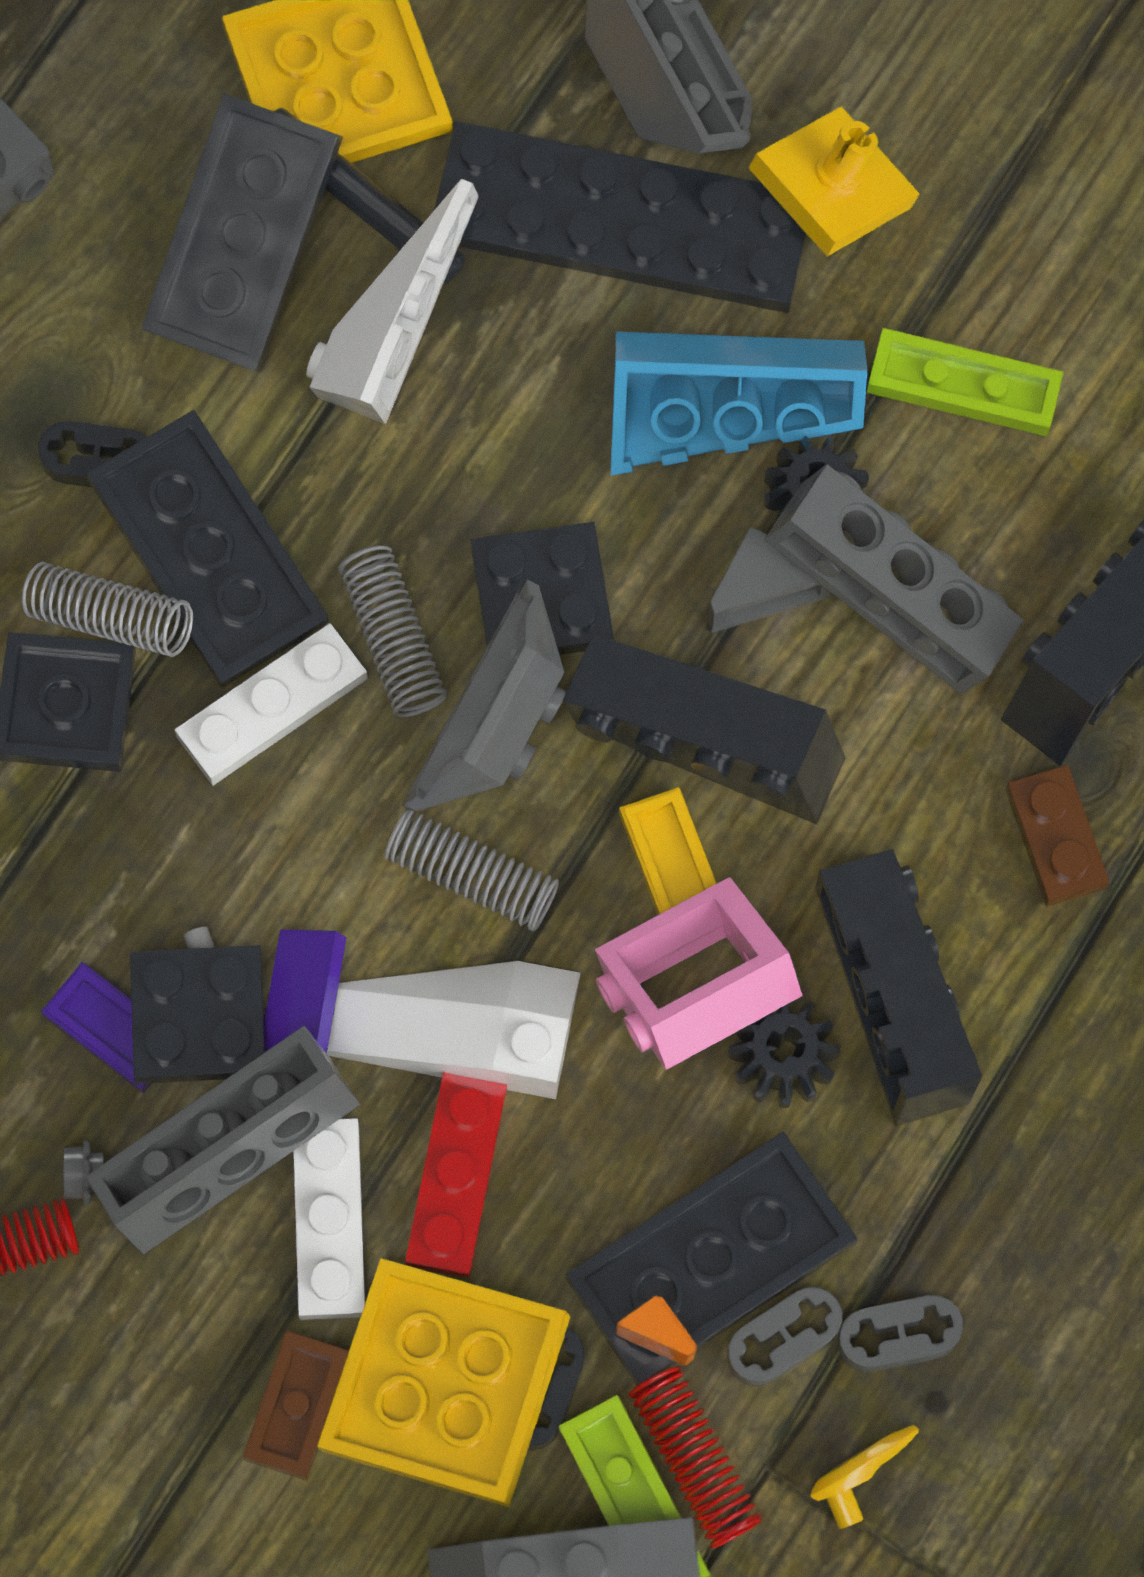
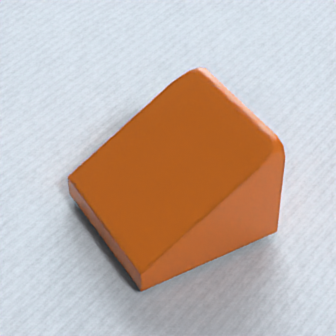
M656 1295L617 1323L616 1334L625 1340L684 1366L694 1360L697 1345L662 1296L659 1298Z

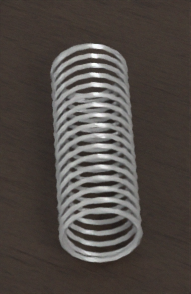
M385 545L367 547L346 557L340 563L338 570L343 575V583L347 584L346 592L350 593V601L354 602L353 609L357 611L356 617L361 620L360 627L364 629L363 636L368 638L367 645L371 647L370 654L375 656L373 660L378 665L377 672L382 674L380 679L385 683L384 690L388 692V700L392 701L391 708L394 709L393 714L399 717L418 715L441 704L446 699L448 693L447 690L441 688L443 681L438 679L440 672L434 670L436 663L431 661L433 654L427 652L429 645L424 643L426 636L420 634L422 627L417 625L419 618L413 616L415 609L410 607L412 600L407 598L409 591L403 589L405 582L400 581L402 573L397 572L398 564L393 563L395 556L392 555V548ZM379 549L388 550V553L368 557L356 563L350 569L344 570V567L350 561L362 554ZM376 559H380V560H378V561H376V562H374V563H372V564H370V565H367V566L362 567V568H358V567L362 566L363 564H366V563L371 562V561L376 560ZM389 566H394L391 571L377 574L363 582H355L360 577L374 574ZM392 575H397L394 580L378 584L366 591H358L363 586L377 583ZM394 584H401L397 589L384 592L372 599L361 600L369 594L383 591ZM398 593H404L401 598L390 600L375 608L365 609L372 603L386 600ZM401 602H408L404 607L391 610L378 617L368 618L375 612L389 609ZM357 604H363L360 608L357 607ZM404 611H411L407 616L394 619L382 626L372 627L379 621L392 618ZM407 620H415L408 626L398 628L385 635L375 636L382 630L395 627ZM364 622H370L367 626L364 625ZM411 629H418L414 634L401 637L389 644L379 645L388 638L401 635ZM414 638H421L415 644L405 646L392 653L382 654L391 647L402 645ZM418 647H425L419 653L411 654L395 662L386 663L395 656L405 654ZM422 656H428L422 662L412 664L398 671L389 672L398 665L408 663ZM432 665L426 671L413 674L405 679L394 680L396 677L419 669L422 666ZM429 674H435V676L429 680L417 683L408 688L398 689L405 683L415 681ZM439 683L430 690L417 693L408 698H401L411 691L421 689L429 684ZM388 685H394L391 689L388 688ZM434 693H442L428 702L411 707H402L411 701ZM392 694H398L395 698H392Z
M40 562L36 564L27 575L22 589V609L27 617L36 618L41 621L45 620L48 623H54L58 626L62 625L76 631L80 630L94 636L98 635L101 638L106 637L119 643L124 642V644L129 646L141 647L147 651L159 652L169 657L178 655L184 649L191 634L193 612L189 602L182 599L177 601L176 598H168L166 595L160 596L156 592L151 594L150 591H142L138 587L133 589L130 585L124 586L120 582L116 584L112 580L107 582L104 578L98 579L94 575L81 574L76 570L72 572L71 569H63L60 566L55 567L50 563ZM43 566L33 582L30 601L33 613H30L26 605V590L35 570ZM47 569L48 574L43 581L40 591V609L36 612L35 591L41 574ZM62 576L63 583L59 590L57 604L52 611V602L57 591L58 580ZM71 578V587L68 591L66 606L61 612V604L66 592V585L69 579ZM49 580L48 591L44 600L45 588ZM80 580V589L77 593L75 607L70 614V605L74 597L75 586ZM88 584L89 591L85 598L83 611L81 615L78 617V611L83 598L84 588ZM97 586V595L94 600L92 613L87 620V611L91 603L92 593ZM106 588V597L103 601L101 615L96 622V613L100 604L101 594ZM115 590V599L111 607L110 617L105 624V614L109 606L110 596ZM123 594L124 600L120 609L119 619L114 626V616L118 607V601ZM132 596V606L129 611L128 620L122 629L127 603ZM141 598V608L138 613L136 625L131 631L132 619L135 614L136 605L139 599ZM150 600V609L147 615L145 627L140 633V625L144 615V610L147 603ZM158 604L159 610L154 629L149 636V626L153 617V611ZM184 605L185 620L182 632L176 644L168 650L167 646L171 643L179 626L180 606ZM167 606V617L165 619L164 628L158 638V627L161 622L163 611ZM176 610L175 624L171 635L166 641L170 620ZM57 612L58 617L55 618L53 615ZM66 614L67 619L63 620L62 617ZM75 616V622L72 623L71 619ZM82 619L84 620L83 625L80 624V621ZM92 621L93 626L89 627L88 624ZM101 623L102 628L98 630L97 626ZM110 625V631L107 632L106 628ZM119 629V634L116 635L115 631ZM127 631L128 636L124 637V633ZM136 633L137 638L134 640L132 636ZM145 635L146 640L142 642L141 638ZM154 637L155 643L151 645L150 641ZM161 641H162V643H163V646H162V647L159 646V643H160ZM182 642V644H181V646L178 648V650L175 651V652H173V651L180 645V643Z
M410 808L404 811L387 843L384 852L385 860L390 859L392 864L399 861L401 868L408 866L411 873L418 869L419 877L427 874L428 881L436 879L438 886L445 883L447 890L454 888L456 895L463 892L464 898L472 897L474 904L482 900L483 908L491 905L493 913L500 909L501 916L504 917L509 914L511 922L519 917L518 922L520 926L528 922L529 931H535L539 927L559 885L558 878L552 882L551 875L545 878L531 910L523 919L527 905L541 880L542 871H538L535 875L524 902L514 915L517 902L532 875V866L525 872L514 899L505 910L508 897L524 868V863L520 862L513 873L504 896L496 906L499 892L515 863L514 857L510 858L494 893L486 902L489 890L505 861V853L499 856L486 887L477 898L480 885L496 856V848L492 849L489 853L476 884L468 893L471 880L486 854L487 844H484L479 850L466 881L459 889L461 878L477 849L478 840L472 842L461 864L458 875L450 884L452 873L469 842V836H464L457 848L448 872L440 881L443 868L456 847L460 832L456 831L453 834L438 869L431 876L433 866L449 838L451 828L448 826L443 831L430 863L422 872L424 861L437 840L442 824L438 822L435 825L420 860L413 867L415 856L423 845L433 820L432 817L426 820L411 855L404 863L406 852L418 833L424 818L423 813L416 817L402 851L395 858L396 850L401 844L415 814V811Z

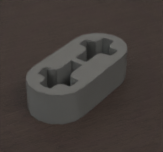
M807 1287L793 1293L740 1328L733 1335L727 1351V1363L731 1373L746 1385L762 1387L776 1381L826 1348L836 1338L842 1324V1309L838 1300L830 1292L819 1287ZM806 1303L812 1310L823 1307L828 1312L822 1323L825 1332L817 1335L812 1328H808L792 1338L787 1329L799 1321L801 1317L799 1306ZM778 1336L782 1342V1345L773 1350L769 1355L768 1363L771 1367L770 1369L762 1371L757 1364L746 1368L741 1363V1359L745 1356L747 1350L744 1344L745 1341L752 1339L756 1345L761 1346Z
M923 1296L864 1308L852 1313L844 1321L838 1335V1350L842 1359L851 1368L861 1372H875L938 1359L949 1354L959 1342L963 1332V1318L959 1309L949 1299L941 1296ZM924 1311H933L936 1320H947L950 1328L944 1330L941 1334L939 1344H931L928 1334L906 1337L905 1328L921 1324L924 1319ZM861 1324H869L874 1334L894 1331L896 1339L880 1343L876 1349L875 1357H867L863 1347L853 1348L850 1343L851 1339L857 1337Z

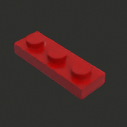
M443 1072L405 1258L406 1266L470 1279L507 1093V1084Z

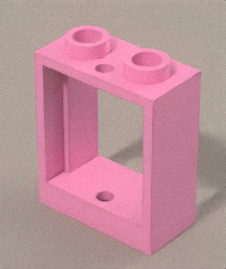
M731 877L595 949L604 975L596 978V984L603 999L613 1013L621 1009L624 1010L627 1014L623 1018L625 1026L637 1048L641 1052L651 1048L666 1070L803 996L789 952ZM724 938L729 940L745 961L742 965L660 1009H657L640 985V983Z

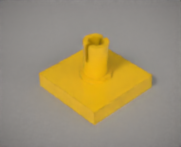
M842 106L756 153L749 166L751 172L826 256L833 254L911 209L920 195L877 147L878 139L875 133L867 135L869 127L861 121H854Z

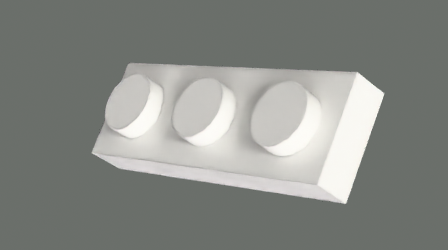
M329 623L175 729L176 737L213 786L368 679L367 671L331 623Z
M358 1118L339 1119L294 1150L298 1308L300 1320L361 1317L365 1306Z

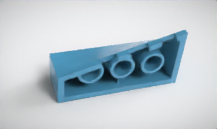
M616 332L611 476L633 472V466L662 461L663 466L686 462L688 461V456L724 449L725 454L749 450L750 444L781 439L783 443L802 440L805 435L808 438L863 428L867 383L864 341Z

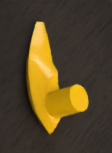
M912 1425L887 1435L818 1479L810 1496L817 1501L827 1499L839 1529L851 1526L864 1519L851 1488L871 1479L882 1464L898 1454L919 1432L918 1428Z

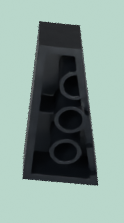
M1144 520L1128 540V543L1133 546L1131 551L1124 558L1117 552L1113 553L1093 579V583L1098 588L1089 598L1080 591L1066 606L1057 620L1063 627L1053 638L1046 632H1043L1034 641L1021 660L1028 667V670L1003 714L1001 721L1059 766L1063 764L1075 749V744L1087 723L1094 726L1109 708L1111 701L1121 690L1128 677L1133 679L1144 666Z
M596 634L592 635L563 699L576 723L577 730L594 740L608 743L612 739L637 750L646 757L667 762L816 825L845 760V755L826 709Z
M891 849L820 870L815 889L895 1127L969 1105L981 1082L982 1073L960 1020L954 993L950 985L946 984L939 967V951L934 934L928 924L923 926L915 903L919 902V894L910 867L908 865L900 867L895 852Z

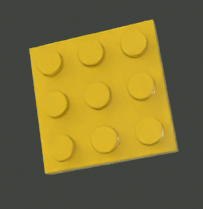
M274 0L222 16L223 28L250 103L271 111H275L279 107L285 108L304 123L342 136L343 140L338 153L350 163L453 132V121L408 0Z
M380 1258L317 1447L324 1453L509 1507L565 1336L570 1315L565 1310Z

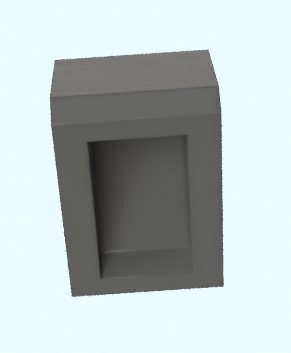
M750 527L710 602L708 624L711 633L830 598L831 592L766 542L764 539L767 534Z

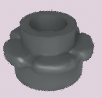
M83 1140V1146H63L64 1199H83V1205L90 1203V1192H95L86 1176L104 1164L103 1152L90 1153V1142L88 1140Z

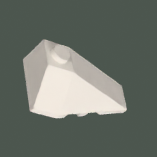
M461 179L336 325L328 343L319 342L306 372V376L313 379L310 389L317 398L381 423H387L479 197L473 183Z
M511 961L339 983L327 1054L332 1057L442 1077L444 1072L507 1084V1090L556 1099L580 973L521 961Z

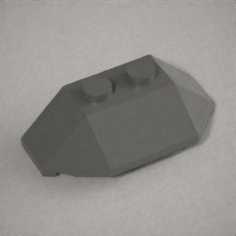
M587 0L585 39L640 139L695 153L743 148L750 141V131L748 128L751 121L752 97L699 0Z
M528 579L520 585L401 806L407 809L410 808L413 811L422 810L503 786L508 776L519 780L536 750L535 746L527 742L538 720L546 724L551 722L567 692L557 686L564 674V670L539 585Z
M693 1518L606 1526L483 1541L428 1550L431 1577H700Z

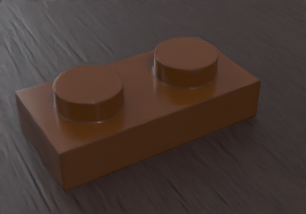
M1066 765L1008 782L1005 790L1046 907L1107 889L1110 882L1069 766Z
M285 1332L243 1455L244 1461L308 1481L318 1451L317 1445L349 1353L348 1350L293 1332Z

